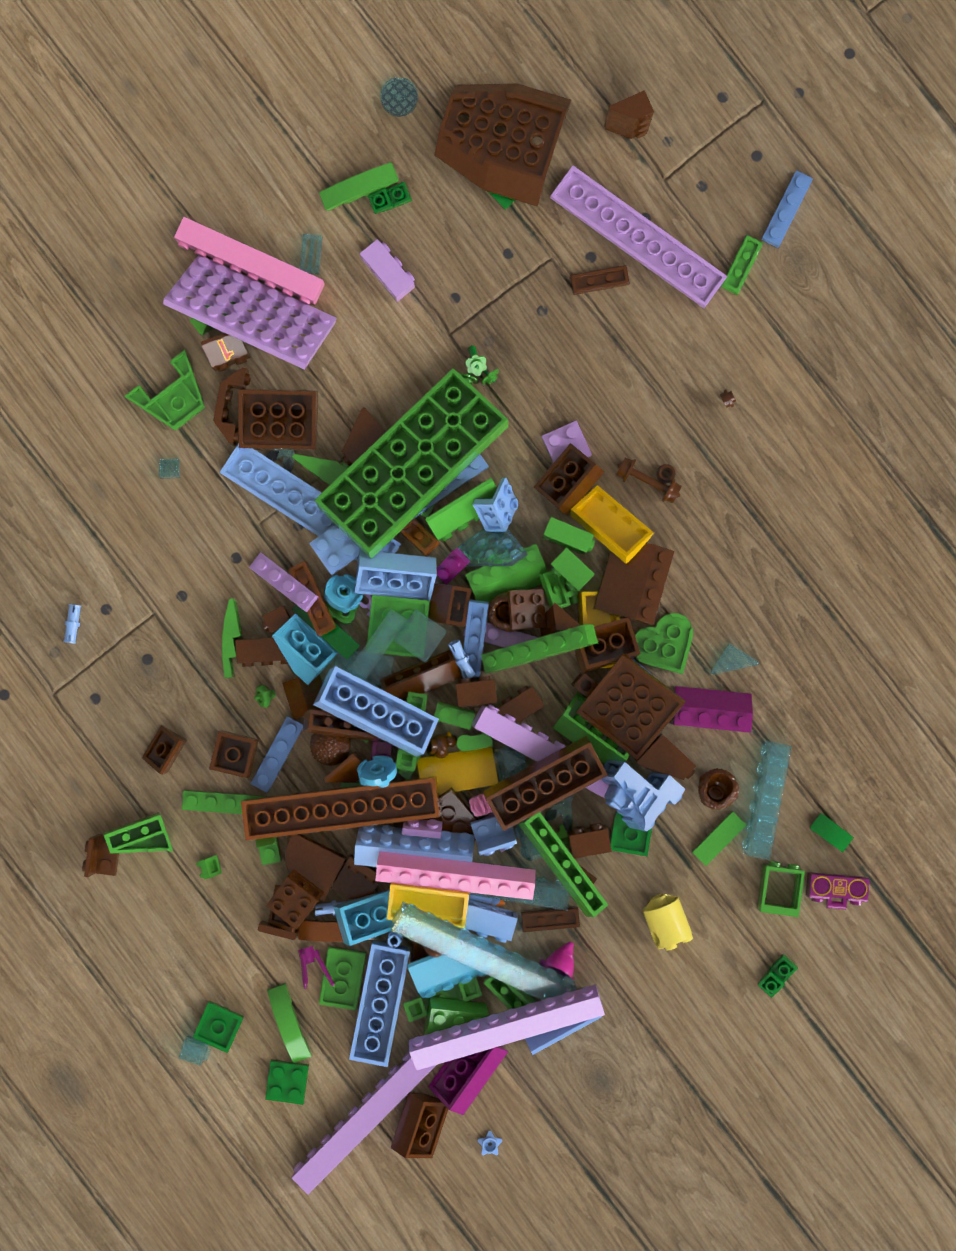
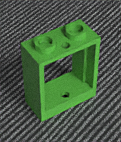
M553 517L550 518L542 537L582 555H585L587 552L590 553L595 544V540H593L594 534Z
M769 861V864L763 863L757 909L764 913L799 917L805 871L800 869V865L788 864V867L780 866L781 863ZM769 870L795 874L791 906L765 902Z

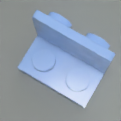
M502 478L493 498L475 499L473 507L485 531L506 532L518 508V500L507 478Z
M495 815L470 822L479 855L484 854L488 856L495 853L496 850L510 849L514 844H517L513 827L503 831Z

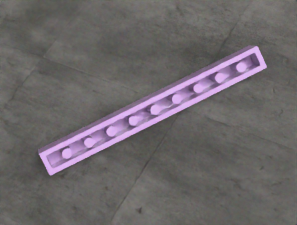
M586 986L583 989L566 992L539 1002L529 1003L522 1007L509 1009L508 1011L492 1014L485 1018L415 1037L409 1040V1053L416 1070H420L605 1015L597 986Z
M407 1052L402 1058L403 1062L399 1066L395 1065L388 1072L390 1075L385 1080L382 1078L375 1085L376 1089L372 1093L368 1092L361 1101L363 1103L358 1108L354 1106L347 1114L349 1117L345 1121L340 1120L334 1127L335 1131L331 1135L326 1134L320 1141L321 1145L317 1149L315 1147L312 1148L306 1155L308 1158L303 1163L301 1161L297 1163L293 1168L292 1179L309 1194L436 1065L416 1070L410 1053Z

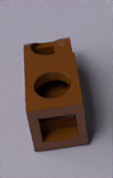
M581 672L571 683L573 687L586 697L598 685L586 673Z

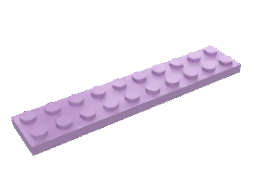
M575 166L570 168L550 196L553 201L702 308L707 306L727 278L724 273Z

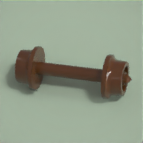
M625 457L622 463L617 464L619 470L616 475L622 478L623 482L626 481L629 475L665 493L661 500L662 502L668 501L673 503L676 498L680 497L679 491L682 486L676 483L674 478L669 486L634 469L633 466L636 459L631 460Z

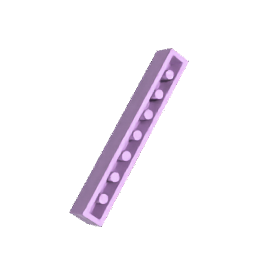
M490 704L488 707L481 706L471 724L474 728L537 762L565 747V745L556 740L554 743L548 741L549 736L538 732V734L531 731L532 727L523 722L521 725L515 723L516 718L508 714L500 715L498 713L499 709ZM600 779L585 788L604 798L609 785Z

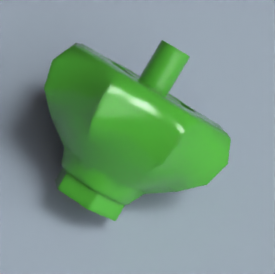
M258 685L256 687L254 699L257 700L262 708L270 706L271 700L275 698L274 690L268 689L265 685Z

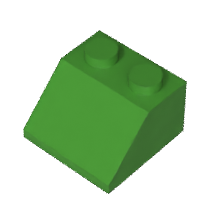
M567 547L551 563L553 566L551 571L559 578L562 575L567 579L565 584L573 591L575 589L579 591L595 575Z

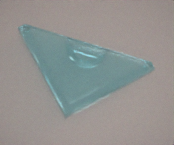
M729 643L710 674L714 675L758 665L760 662Z

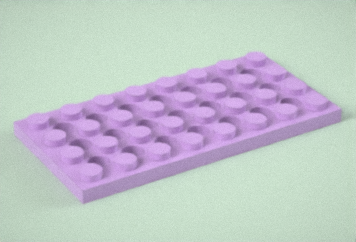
M200 255L196 257L163 301L164 305L304 370L335 325L337 319Z

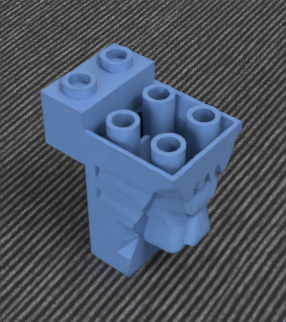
M608 759L603 766L608 776L602 778V781L609 785L604 795L606 804L615 808L617 813L623 816L622 820L627 826L646 832L654 826L658 815L666 809V804L675 805L681 800L682 794L685 791V788L670 775L651 772L645 780L625 762Z

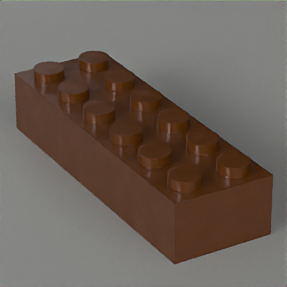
M587 736L484 790L483 793L502 830L505 831L608 775Z

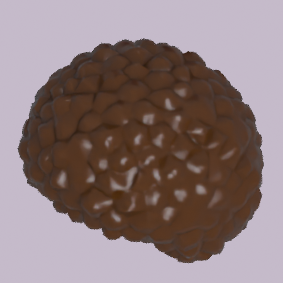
M505 591L495 596L489 602L488 617L493 626L511 633L517 629L512 630L510 628L508 591Z
M314 733L310 741L312 756L321 764L337 765L347 759L351 740L346 737Z
M722 768L712 769L703 774L699 779L698 794L701 802L712 810L725 809L738 798L739 784L735 776Z

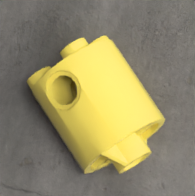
M659 894L652 897L648 905L643 908L644 917L655 946L658 949L665 948L666 951L675 949L678 943L689 942L693 939L692 931L679 897Z

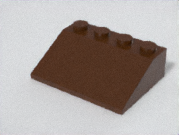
M238 390L239 448L316 450L318 391Z
M646 543L627 564L610 551L593 609L622 618L629 617L631 621L644 625H653L674 551Z

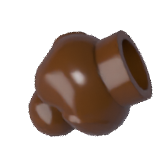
M449 731L446 736L436 734L428 743L427 753L433 754L436 758H445L448 755V747H454L457 744V737Z

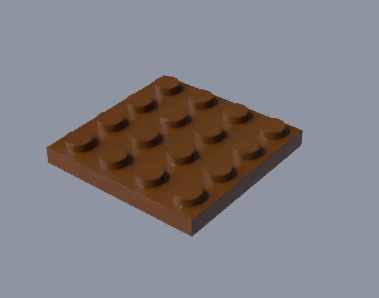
M623 653L576 713L638 760L686 701Z

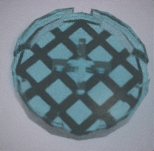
M392 78L381 89V104L390 115L397 117L406 116L413 112L417 106V89L406 78Z

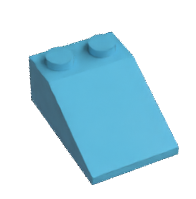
M294 614L272 636L293 672L307 685L320 674L338 653L327 641L319 637L297 614Z
M390 890L352 899L333 906L344 944L351 946L404 927L403 921L387 920Z

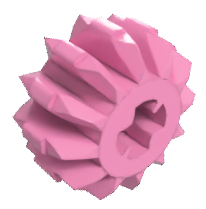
M484 793L470 798V809L474 816L479 817L492 812Z

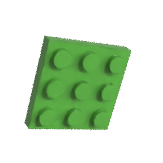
M372 595L366 652L424 658L429 601Z

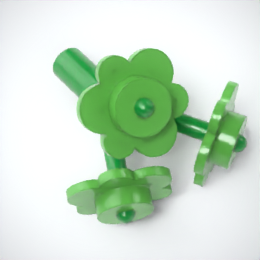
M469 346L470 358L465 361L468 373L459 374L472 385V383L477 384L478 379L471 376V374L480 376L483 371L486 377L482 380V384H492L498 378L499 369L497 368L489 373L487 371L486 358L484 356L478 357L476 346Z

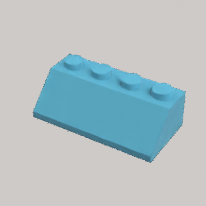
M480 936L445 949L440 957L427 956L407 964L416 989L422 998L433 997L439 991L450 990L458 983H468L472 978L486 976L490 971L494 970L487 948Z

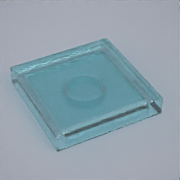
M415 609L394 641L426 663L448 631Z

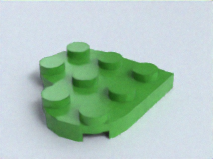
M677 613L664 615L658 620L655 627H646L638 630L635 638L641 653L636 657L639 662L679 674L684 673L693 639V627L685 616Z

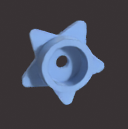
M489 1131L486 1137L477 1140L482 1146V1155L487 1153L498 1155V1146L502 1142L501 1138H495L492 1132Z

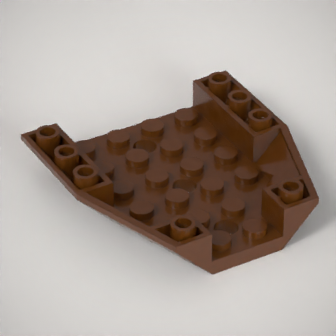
M518 83L457 85L450 95L440 126L434 156L484 191L538 207L546 175L564 119L571 104V99ZM461 115H467L469 120L462 123L458 118ZM503 126L506 131L499 134L495 131V128ZM540 137L543 142L535 145L532 143V139Z

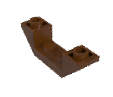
M243 367L220 383L213 418L221 433L232 446L236 445V441L239 442V427L236 424L224 423V421L228 420L229 416L227 405L228 401L231 402L233 391L230 389H246V386L250 385L251 374H249L247 368Z

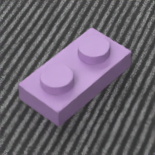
M434 819L404 821L402 835L441 839L443 821Z

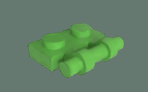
M552 571L539 575L550 607L554 603L561 608L570 606L569 598L572 605L579 603L577 589L573 591L566 585L568 591L566 592L563 582H566L567 579L563 576L559 578Z

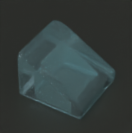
M180 459L160 460L159 478H180Z

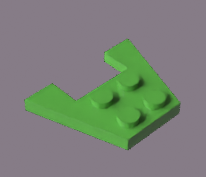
M185 350L170 361L181 377L166 389L150 399L144 389L138 385L124 396L175 431L206 408Z

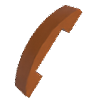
M304 920L299 926V940L343 942L337 921ZM373 937V938L368 939V940H365V941L375 940L376 937Z

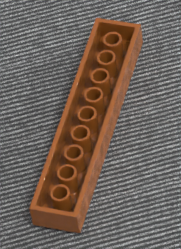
M436 776L392 781L384 788L359 785L241 801L245 841L441 816Z

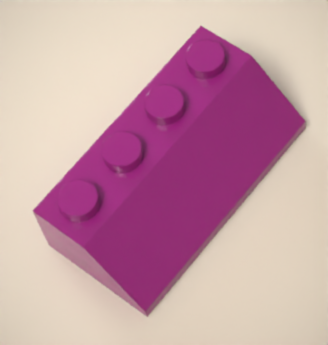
M675 686L674 692L686 702L672 718L671 724L751 733L753 719L752 694Z
M501 1045L447 1061L428 1087L450 1111L464 1115L508 1051Z

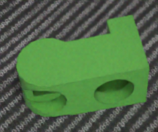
M485 733L471 736L462 734L457 739V747L462 751L493 746L492 737Z

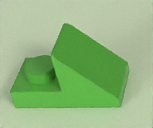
M277 837L256 839V848H259L262 865L282 861Z

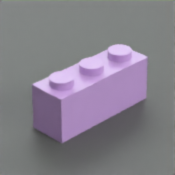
M377 239L360 253V257L398 302L415 288L413 282L415 279L409 271L405 273L401 268L403 266L396 256L393 258L389 252L391 250L384 242L380 243Z

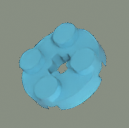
M344 574V576L334 575L325 586L324 599L334 609L348 613L359 606L363 594L354 593L355 577ZM339 590H346L347 596L341 595Z
M388 756L372 757L373 760L367 762L366 759L359 764L357 772L360 784L364 786L387 787L389 781L393 780L397 774L396 764Z

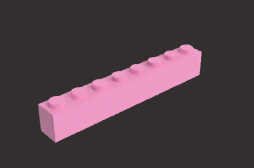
M183 217L174 236L178 246L185 250L191 248L195 250L197 255L213 258L212 261L219 265L226 264L237 273L244 272L248 274V278L258 281V279L264 281V285L272 289L277 287L282 290L283 294L290 297L293 295L297 296L299 301L308 305L310 303L316 305L325 285L322 279L186 217Z
M379 851L375 881L533 900L536 870Z

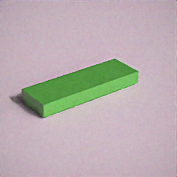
M748 235L745 236L721 288L735 295L739 294L763 242Z
M731 811L692 853L707 866L746 824Z

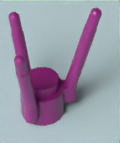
M313 946L298 950L304 989L307 988L308 984L306 964L315 962L314 958L317 959L331 986L335 985L318 950L314 951Z

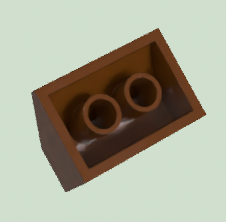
M645 90L610 105L604 125L605 129L629 139L635 137L638 139L645 136L654 114Z
M570 443L536 483L534 488L568 516L571 508L586 495L605 471Z
M629 617L595 626L594 629L598 643L575 650V656L581 673L615 664L623 653L631 659L641 654Z
M409 1092L391 1149L404 1158H433L448 1108L439 1098L424 1093Z

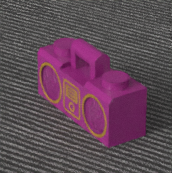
M808 872L806 896L814 902H823V899H826V908L846 910L847 900L852 905H862V902H868L870 879L862 876ZM832 897L842 898L841 902L832 901Z

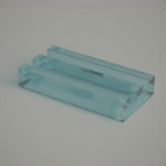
M303 234L300 270L309 274L319 275L323 241L321 235ZM307 239H311L308 268H305ZM315 240H318L315 269H312Z

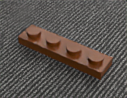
M303 561L288 569L292 577L318 596L317 600L307 611L317 635L321 637L337 628L308 563Z

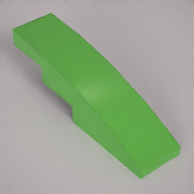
M390 162L339 182L319 192L325 210L330 211L344 203L349 204L363 196L368 197V195L398 182L399 179L393 163Z
M234 598L229 599L222 634V661L225 678L235 677L232 658L236 657L235 640L238 637H243L237 602Z

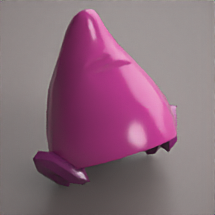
M567 942L555 950L546 960L540 959L541 972L545 970L562 980L561 984H567L575 980L572 977L574 972V944Z

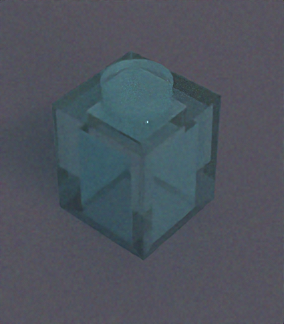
M188 1035L184 1040L179 1059L201 1066L204 1060H208L211 1049H208V1044Z

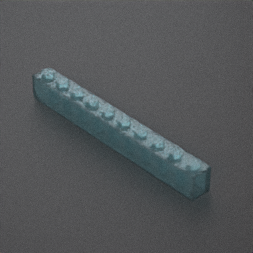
M402 902L392 919L391 931L541 1000L559 996L566 992L576 991L575 981L570 977H564L553 969H547L539 965L536 961H530L516 952H510L501 945H495L484 937H478L470 933L467 929L456 927L451 922L441 920L430 912H424L413 904Z

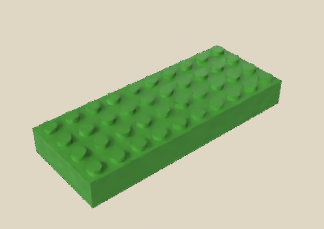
M453 368L315 499L316 505L372 559L508 428V419Z

